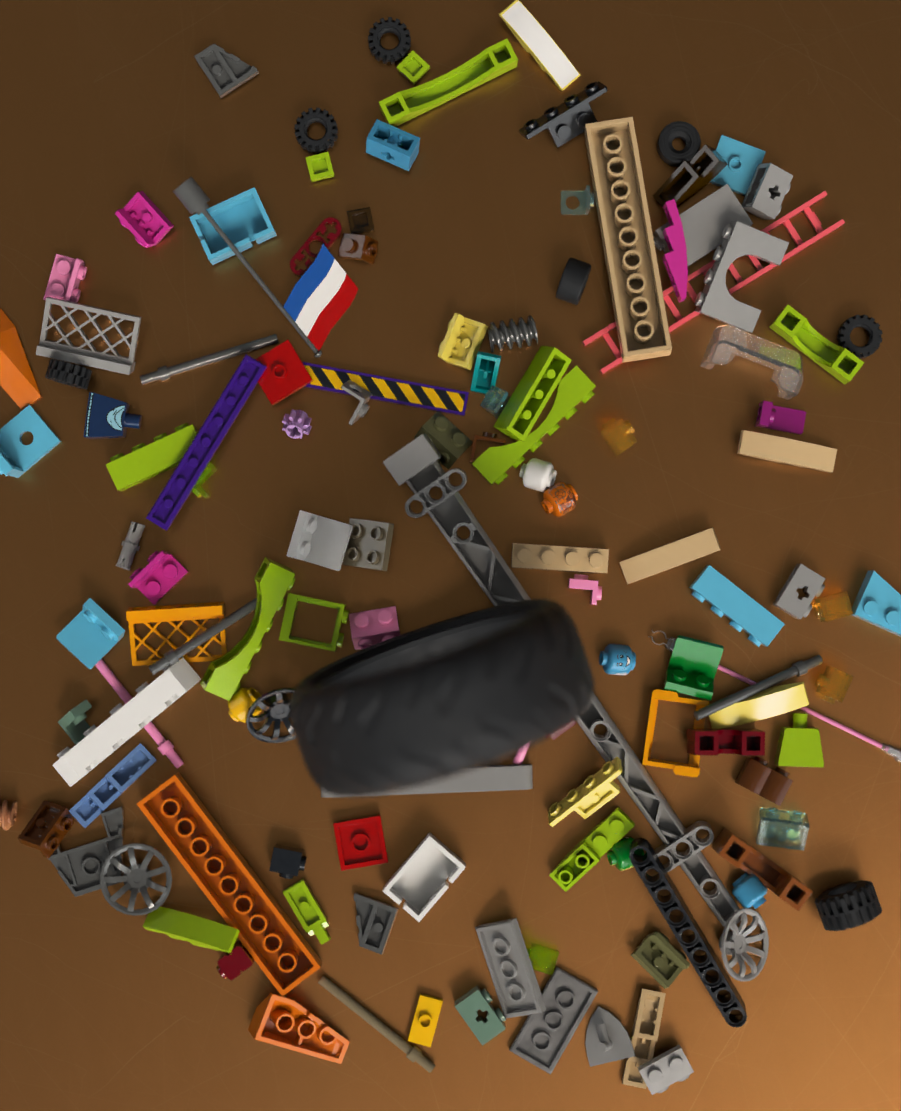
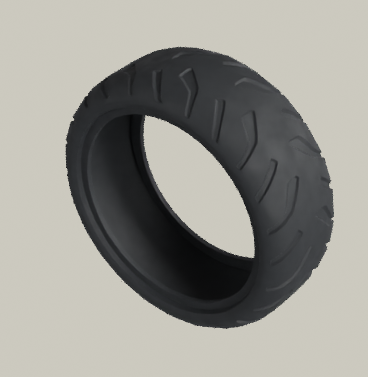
M546 599L524 600L478 610L410 631L355 652L319 669L302 680L293 690L290 696V719L307 770L320 789L341 797L372 796L409 789L461 774L514 754L546 739L568 726L586 710L593 695V676L577 627L567 610L560 604Z

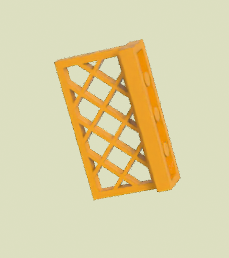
M224 601L129 607L126 611V618L129 624L132 666L152 665L164 656L158 651L165 643L169 644L174 650L178 647L169 640L176 630L187 638L184 642L185 644L200 629L203 631L207 629L204 624L208 619L219 618V621L224 619ZM185 620H191L199 626L191 636L180 628ZM173 621H181V622L177 625V624H176L175 622H173ZM161 622H168L174 627L167 637L156 629ZM144 623L151 630L142 639L135 633L134 624ZM226 629L219 632L221 640L217 637L218 634H216L204 646H198L200 651L195 656L185 654L183 656L188 663L214 661L227 653ZM152 632L164 640L156 650L145 641ZM214 639L221 645L222 654L212 655L205 648ZM143 644L152 652V655L148 659L138 660L137 649ZM202 652L206 654L204 656H199Z

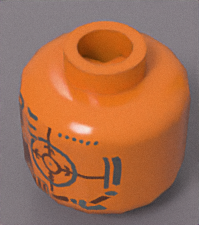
M558 482L543 492L541 505L547 514L551 513L555 517H561L576 507L578 495L571 484Z

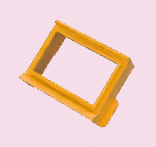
M653 690L650 695L641 760L642 765L673 769L676 775L698 777L700 774V755L689 754L688 764L651 758L658 700L696 705L695 711L709 705V701L680 697L674 691ZM694 717L693 729H704L706 717L698 721Z

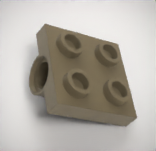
M350 518L349 525H352L353 528L343 565L387 571L394 524Z

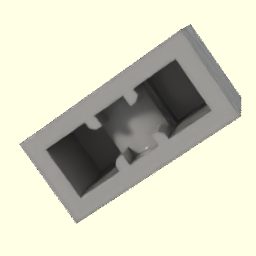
M772 163L759 164L742 202L744 210L762 220L775 219L781 211V203L784 196L790 190V182L793 175Z
M797 564L773 602V605L795 619L806 618L813 607L810 603L815 596L819 597L825 588L823 584L825 578L803 564ZM804 587L803 593L806 594L805 597L797 598L799 593L796 590Z

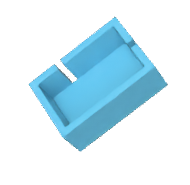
M255 187L206 209L239 252L253 247V241L260 244L277 236ZM203 213L189 217L212 265L236 255Z

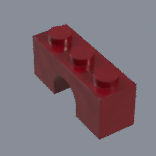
M687 729V753L692 755L738 754L742 756H765V731L758 729Z

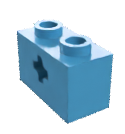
M377 119L367 136L366 153L409 171L419 153L420 138Z

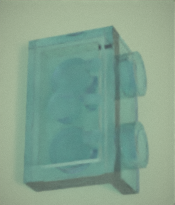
M772 807L760 808V822L756 836L757 845L804 851L809 831L807 814L800 811H783Z

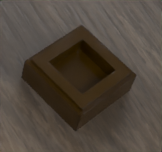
M370 207L347 211L351 234L359 235L375 232Z

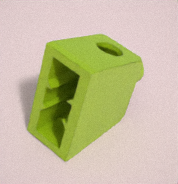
M793 713V727H781L774 760L775 765L824 767L819 729L807 727L808 713Z

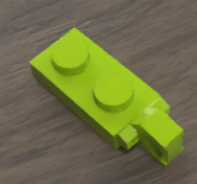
M304 878L284 889L282 892L305 932H308L310 937L316 935L321 945L328 942L331 938L325 928L329 926V923Z

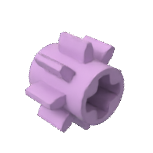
M292 409L290 415H284L282 430L293 439H302L303 434L309 435L312 418H308V415L302 410Z

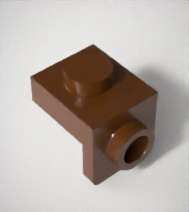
M342 233L338 257L374 264L375 256L378 252V241L366 235Z

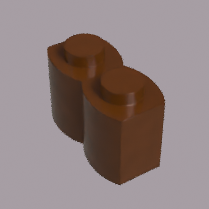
M755 756L754 760L748 757L735 783L780 806L793 780L788 778L790 773L776 767L775 771L768 768L769 762L758 756Z

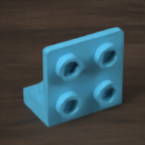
M89 598L83 604L82 611L57 634L56 639L88 669H92L124 637L125 630Z

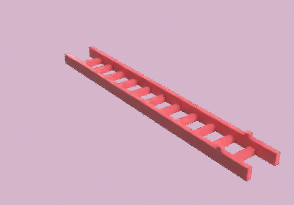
M826 191L761 230L770 234L771 230L784 224L794 240L797 248L785 254L781 263L845 224V221L841 219L823 230L822 224L815 212H812L809 208L828 195ZM802 211L817 233L816 236L803 243L789 220ZM747 255L757 272L743 281L733 263H731L728 270L737 285L729 289V293L733 294L778 265L769 264L763 268L756 257ZM714 260L688 276L687 293L694 304L697 294L689 281L702 273L705 277L707 271L713 267ZM673 286L663 291L664 302L677 321L668 327L669 333L701 314L694 311L682 318L669 297V294L674 291ZM616 321L582 342L585 347L603 336L617 360L600 370L602 375L622 363L621 353L608 333L616 328Z

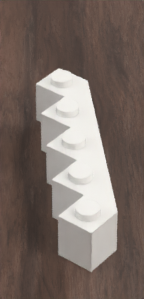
M184 657L173 666L168 665L163 668L164 673L152 683L148 684L147 681L135 690L138 693L124 706L121 703L115 706L109 712L112 716L98 727L93 725L83 733L85 738L72 749L67 746L57 754L59 760L52 766L70 787L201 680Z

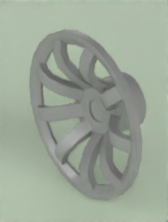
M747 908L739 909L730 916L719 939V948L722 953L724 966L731 977L738 981H750L759 975L765 965L769 949V936L764 920L755 910ZM746 914L753 917L752 923L747 928ZM740 916L741 924L738 928L733 921ZM759 924L761 933L753 936H747L750 933H752V931ZM763 939L762 950L749 946V943ZM747 952L755 954L760 957V961L757 966L753 959L747 954ZM727 955L732 956V958H731V960H730L729 962H728V959H727ZM737 961L740 967L738 974L732 969ZM745 962H747V964L751 968V973L745 975Z

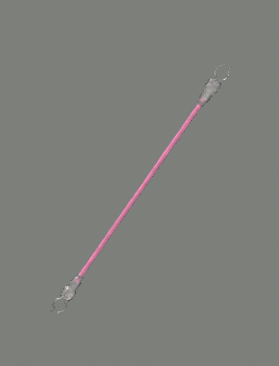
M669 637L665 644L668 650H673L676 638ZM721 665L718 666L719 670L749 685L756 683ZM805 706L799 708L879 747L885 754L901 763V749L884 743L881 744Z

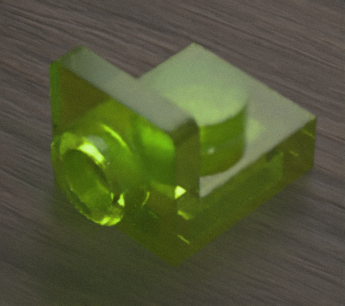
M531 942L530 949L527 948L533 970L553 975L559 951Z

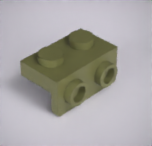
M439 411L414 436V439L426 433L442 456L437 461L447 469L473 443Z
M657 931L647 934L631 954L664 989L669 988L681 971L690 966L684 953L675 949L669 943V939Z

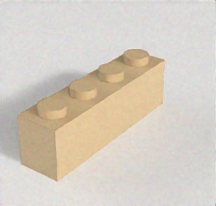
M513 543L511 568L608 573L609 549Z

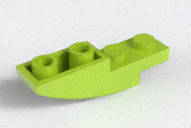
M617 807L563 858L549 876L567 892L600 861V858L635 826V823Z

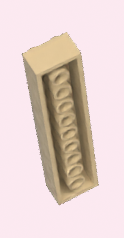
M633 116L585 124L584 135L622 363L669 356L672 351Z

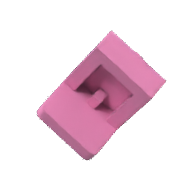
M574 574V579H568V588L591 590L590 604L596 605L597 600H601L602 586H598V581L588 580V575Z

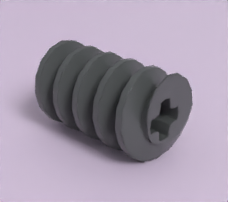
M531 315L528 316L527 323H525L522 317H519L517 325L513 319H509L508 326L501 320L499 328L496 327L494 322H491L489 329H487L491 353L494 352L495 345L498 346L500 351H503L504 344H507L511 350L514 342L517 343L519 348H522L523 340L526 341L528 346H531L532 339H535L538 344L536 324Z

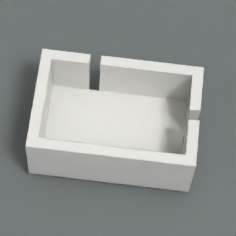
M429 832L383 886L382 891L398 905L402 902V898H404L406 901L403 903V909L420 922L449 888V883L446 879L448 878V881L453 883L466 868V863Z

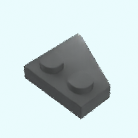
M212 44L194 56L220 98L259 74L257 68L246 64L235 55L227 53L216 44Z
M356 892L353 897L356 902L359 946L382 955L399 908Z

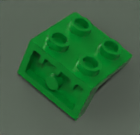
M678 635L666 669L664 689L711 700L714 692V678L724 647Z

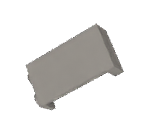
M728 184L680 214L687 248V266H690L722 245L724 240L722 237L723 230L731 221H738L750 227L753 225L750 217ZM669 222L655 230L653 234L655 246L659 251L663 250L665 254L669 253V249L662 232L665 228L670 227Z

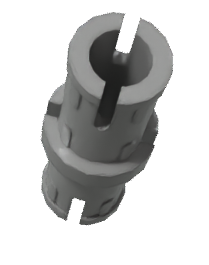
M133 521L130 522L125 541L122 540L121 545L123 547L116 564L117 567L129 571L136 550L139 551L140 549L138 545L145 525Z

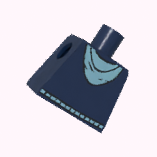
M89 392L83 437L87 439L125 438L127 427L141 428L142 415L129 413L130 404Z

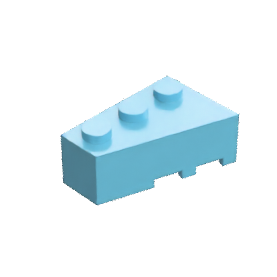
M869 570L849 614L901 637V594L874 570Z

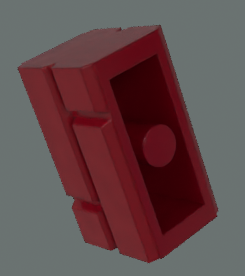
M239 940L234 944L231 953H222L217 961L218 966L216 969L224 979L228 978L232 981L242 971L244 972L251 967L255 960Z

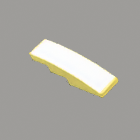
M514 0L499 13V16L525 51L529 52L541 69L548 73L559 90L563 91L581 76L551 36L519 0Z

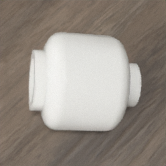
M532 458L527 464L524 463L522 465L520 477L523 478V484L526 488L544 492L547 488H551L554 485L557 471L554 470L552 463Z

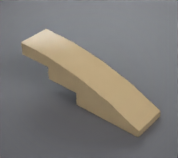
M741 430L737 453L776 463L833 472L837 449L769 434Z
M712 527L619 563L627 584L720 551L721 548Z
M641 989L630 1037L635 1056L626 1058L621 1084L644 1089L647 1087L637 1067L653 1059L666 993Z

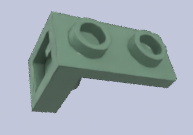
M87 699L71 709L58 721L75 745L85 738L83 733L90 728L84 720L88 717L85 713L92 707Z

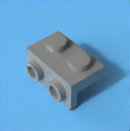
M680 1045L637 1067L652 1095L666 1091L671 1084L686 1080L694 1072Z

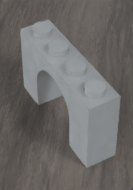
M731 221L723 230L722 237L724 240L721 247L718 246L713 255L714 265L712 269L707 271L704 277V283L706 284L703 292H699L696 297L695 311L752 333L761 310L744 304L731 296L726 286L727 270L734 260L744 255H751L770 264L780 265L789 242L741 222Z

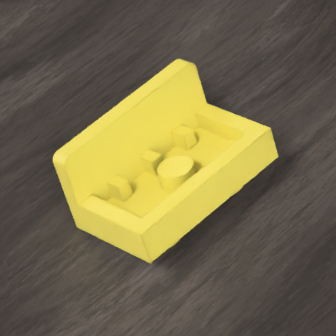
M454 313L453 318L448 323L445 338L439 345L438 357L447 363L471 371L488 326L465 318L459 313Z

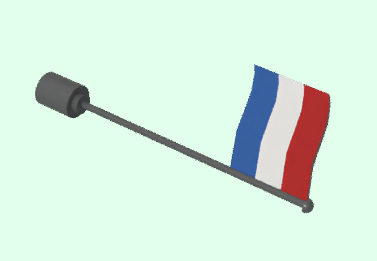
M191 176L173 191L191 215L194 212L197 215L204 214L315 353L314 357H320L322 355L320 349L330 330L350 307L357 294L358 287L322 243L314 262L296 282L282 306L207 212L206 209L209 207L207 202L210 199Z

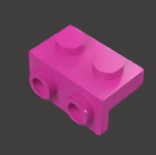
M138 191L124 208L118 209L115 212L121 225L129 229L135 236V240L145 248L157 245L174 226L143 191Z

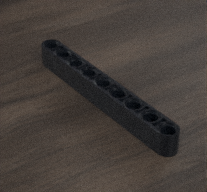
M644 838L634 839L629 848L631 863L725 1021L732 1027H741L747 1020L744 1001L651 844ZM641 848L646 851V854L639 856L634 851ZM655 869L658 871V874L650 876L646 871ZM662 889H667L670 891V894L662 896L658 892ZM678 909L682 914L674 916L670 912ZM688 929L692 930L694 933L690 936H686L682 932ZM697 950H704L706 952L702 956L694 954ZM709 970H715L718 972L716 975L713 976L706 974V972ZM720 990L729 991L727 995L718 994ZM732 1010L741 1011L738 1015L730 1014Z

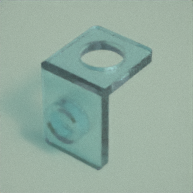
M586 185L585 191H561L562 215H588L590 207H594V193H590V185ZM570 196L577 197L580 202L579 207L569 209L566 206V199Z

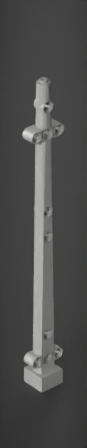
M426 433L420 435L383 461L398 485L400 486L406 482L414 493L406 501V513L413 518H419L426 513L429 514L494 606L531 600L458 491L467 483L466 472L460 468H454L445 473L437 461L442 456ZM454 472L459 473L463 478L462 484L459 486H454L450 482V475ZM433 486H438L442 489L443 495L441 499H433L431 497L430 490ZM413 500H418L422 503L423 510L420 513H415L411 510L410 504ZM460 526L469 528V538L462 539L458 536L457 530ZM593 692L588 707L575 720L605 762L612 761L616 757L621 759L622 773L617 776V779L664 843L654 851L658 857L665 855L669 858V861L663 865L665 870L669 872L679 865L722 926H725L730 916L740 908L701 852L714 839L710 824L705 821H697L688 828L684 827ZM598 724H603L607 727V732L603 735L596 734L594 727ZM700 829H706L709 833L706 838L700 839L696 836V832ZM685 842L689 847L686 851L680 852L676 849L677 844ZM712 881L716 886L713 890L707 891L703 888L704 884ZM740 916L733 921L735 924L741 921Z

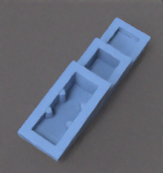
M140 743L69 810L70 814L85 829L157 760Z

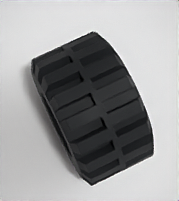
M860 880L845 883L823 892L815 899L825 930L842 931L863 925L875 919L882 912L875 888L870 881Z

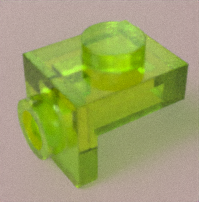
M212 462L208 463L192 490L198 498L203 496L208 499L211 496L201 485L218 470Z

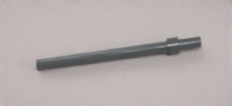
M273 334L167 367V365L159 367L157 371L141 375L140 380L142 385L157 380L162 382L171 379L170 376L279 343L277 335Z
M257 597L174 651L171 649L164 653L163 658L148 667L151 673L154 675L168 665L173 666L179 662V658L254 611Z
M817 655L806 661L800 660L793 663L792 667L694 711V717L698 721L794 676L800 677L808 673L809 669L822 664V657Z

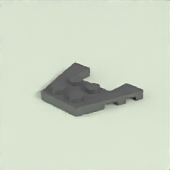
M123 806L101 813L108 837L65 851L61 850L59 844L51 857L47 858L58 870V874L75 897L101 889L100 874L105 860L112 852L123 846ZM123 852L115 857L121 863H123ZM112 863L110 864L106 876L123 875L121 870ZM106 883V884H107V887H108V886L115 885V884H118V883Z

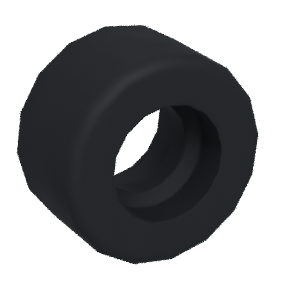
M569 258L558 285L556 298L577 305L585 289L591 271V264Z

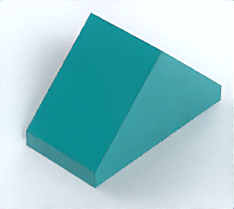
M478 351L470 391L488 395L494 394L501 361L500 355Z

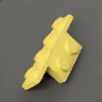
M616 757L612 761L606 762L597 773L588 776L578 788L570 790L565 798L560 802L554 803L548 811V824L553 827L572 811H576L581 817L587 819L618 795L620 787L613 780L622 773L621 759Z

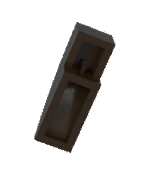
M705 144L690 162L684 161L653 197L662 207L665 202L675 199L676 206L678 207L715 178L725 168L727 162L714 148Z

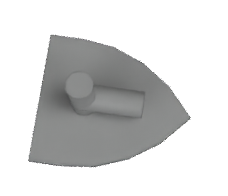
M598 1006L590 1019L586 1032L585 1044L590 1067L634 1057L633 1044L623 1024L612 1013Z

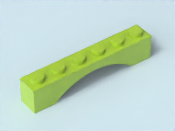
M508 38L486 48L466 63L440 77L419 86L399 91L379 101L380 111L387 124L397 127L516 68L518 58Z
M576 365L559 381L556 398L547 418L536 430L526 437L524 442L517 441L504 446L489 447L472 463V466L490 485L495 482L499 485L508 477L506 471L513 466L516 469L526 460L523 455L527 451L531 450L534 452L543 444L540 439L544 435L548 434L551 436L560 428L558 424L560 420L564 417L568 420L578 411L575 408L577 404L581 401L585 404L595 395L592 390L596 385Z
M267 557L264 558L254 577L257 589V603L250 627L233 649L222 657L210 662L200 682L205 691L230 701L232 695L239 691L240 680L243 674L248 673L254 653H258L265 632L271 629L273 616L276 611L282 608L284 603L283 597L286 591L290 590L294 585L295 573L290 568Z

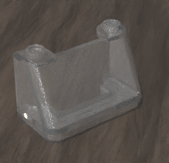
M723 324L714 330L700 364L701 367L712 370L716 364H728L736 354L774 369L770 381L775 382L778 386L779 392L777 396L789 400L798 395L803 383V358L799 352L731 325Z

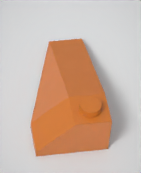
M0 308V386L19 408L23 410L28 405L36 402L42 395L28 363L17 328Z

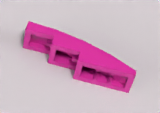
M675 199L665 202L663 205L670 227L665 228L662 232L669 249V253L664 254L662 260L680 303L686 299L687 248L681 218Z

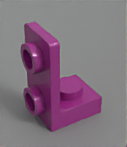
M762 401L759 403L755 427L800 435L803 433L806 411L775 406L773 402Z

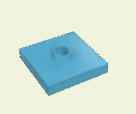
M721 135L716 151L727 162V165L709 183L720 187L728 184L733 192L745 196L758 165L762 164L766 151Z

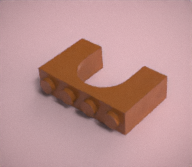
M725 827L711 846L720 856L738 869L741 868L749 875L755 874L764 886L797 911L801 909L813 892L801 881Z

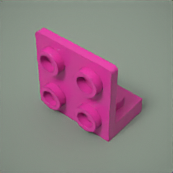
M169 551L154 552L147 559L149 564L145 568H138L130 576L132 581L128 585L131 588H138L153 605H156L189 572Z

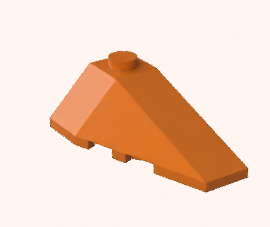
M270 993L256 1007L248 1031L255 1040L338 1064L342 1063L350 1043L349 1040L295 1000L274 993Z

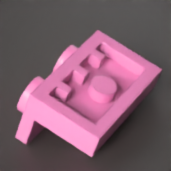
M56 254L44 300L46 301V297H52L77 303L80 297V289H78L80 280H84L87 272L85 262L79 258L74 259Z

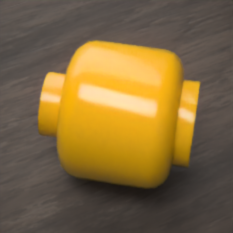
M244 687L239 689L228 701L230 717L236 722L246 723L248 709L261 694L254 688ZM257 706L253 716H257L262 709Z

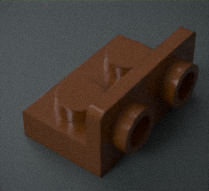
M44 800L19 835L18 840L21 844L40 850L44 857L50 858L67 832L72 828L75 820L66 807Z

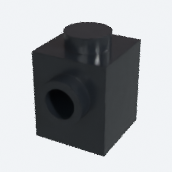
M276 844L273 849L269 871L279 873V876L282 878L293 879V876L299 875L300 870H305L307 857L303 856L304 850Z

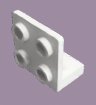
M300 510L286 556L340 571L353 526Z

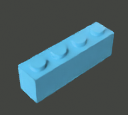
M710 565L705 566L689 587L693 590L691 594L701 603L705 600L711 604L710 610L719 617L725 615L731 620L729 625L738 632L744 630L750 636L747 639L757 647L761 644L768 647L785 625Z

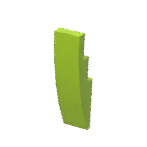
M161 906L148 913L142 926L149 931L166 934L170 938L188 941L194 946L226 953L232 952L240 932L236 928Z

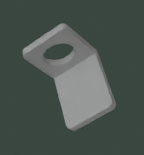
M348 380L342 385L341 389L360 400L348 423L352 426L360 417L363 418L368 412L370 406L367 403L372 393L355 382Z

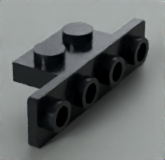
M601 82L588 84L584 91L568 96L564 103L547 109L543 116L527 121L524 127L519 130L520 134L528 140L547 129L556 147L562 146L583 133L585 124L598 122L589 102L607 92L606 85Z

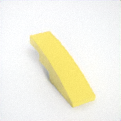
M804 682L770 687L709 715L712 729L755 722L809 705Z

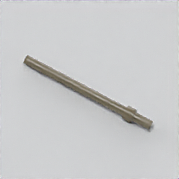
M322 976L318 982L321 986L406 1053V1057L413 1063L416 1061L429 1073L434 1069L436 1065L422 1055V1051L415 1045L412 1047L326 976Z

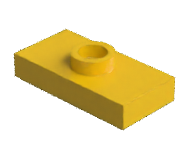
M420 993L408 1042L431 1047L443 999Z

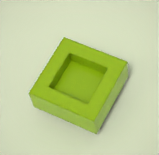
M412 50L396 68L409 82L415 85L430 69V66Z
M329 152L305 157L311 182L335 177Z

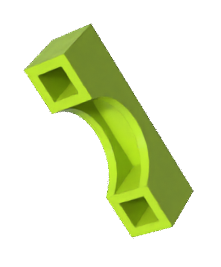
M790 305L785 306L769 326V328L844 385L852 380L864 364L862 360L846 348L840 347L823 337L810 325L807 318Z

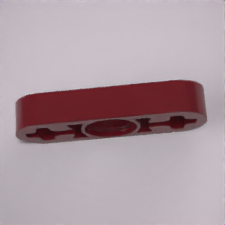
M329 217L324 219L292 257L290 268L293 274L301 277L313 263L308 258L305 262L306 269L296 270V261L302 262L306 258L302 254L304 251L315 260L317 254L309 250V246L313 241L323 243L329 250L342 234V226L336 218ZM327 224L330 226L336 224L335 229L337 232L335 234L331 232L326 237L329 240L328 244H326L322 237L317 236L319 233L323 236L326 234Z

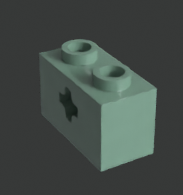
M477 985L454 1001V1006L483 1046L506 1029L504 1021L507 1019L499 1008L494 1009L490 1003L493 999L485 988L481 990ZM479 1009L482 1012L486 1011L485 1018H483V1016L477 1017Z

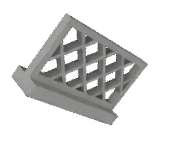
M46 297L40 342L37 345L36 355L130 375L135 369L136 362L134 360L141 317ZM52 304L60 305L66 314L56 320L51 314ZM78 309L84 310L89 320L81 325L78 324L72 315ZM101 314L107 315L113 323L105 330H102L95 320ZM68 316L76 328L66 335L58 322ZM114 317H116V318H121V319L116 322V320L114 319ZM124 319L134 321L133 332L127 336L119 326V323ZM92 322L99 334L89 340L82 327ZM52 326H55L62 336L58 341L47 340L48 329ZM115 326L122 339L112 344L105 332ZM77 330L86 342L80 347L74 346L68 338ZM99 336H102L109 346L103 352L96 350L91 343ZM125 341L130 348L129 357L121 356L115 349V346Z

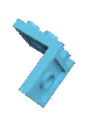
M28 405L0 429L1 475L19 478L62 442L31 405ZM25 432L33 434V442L29 445H24L21 441V437Z

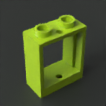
M288 593L279 640L336 652L337 647L342 648L344 634L340 632L342 624H347L349 610H345L346 604ZM298 601L338 609L331 644L291 636Z

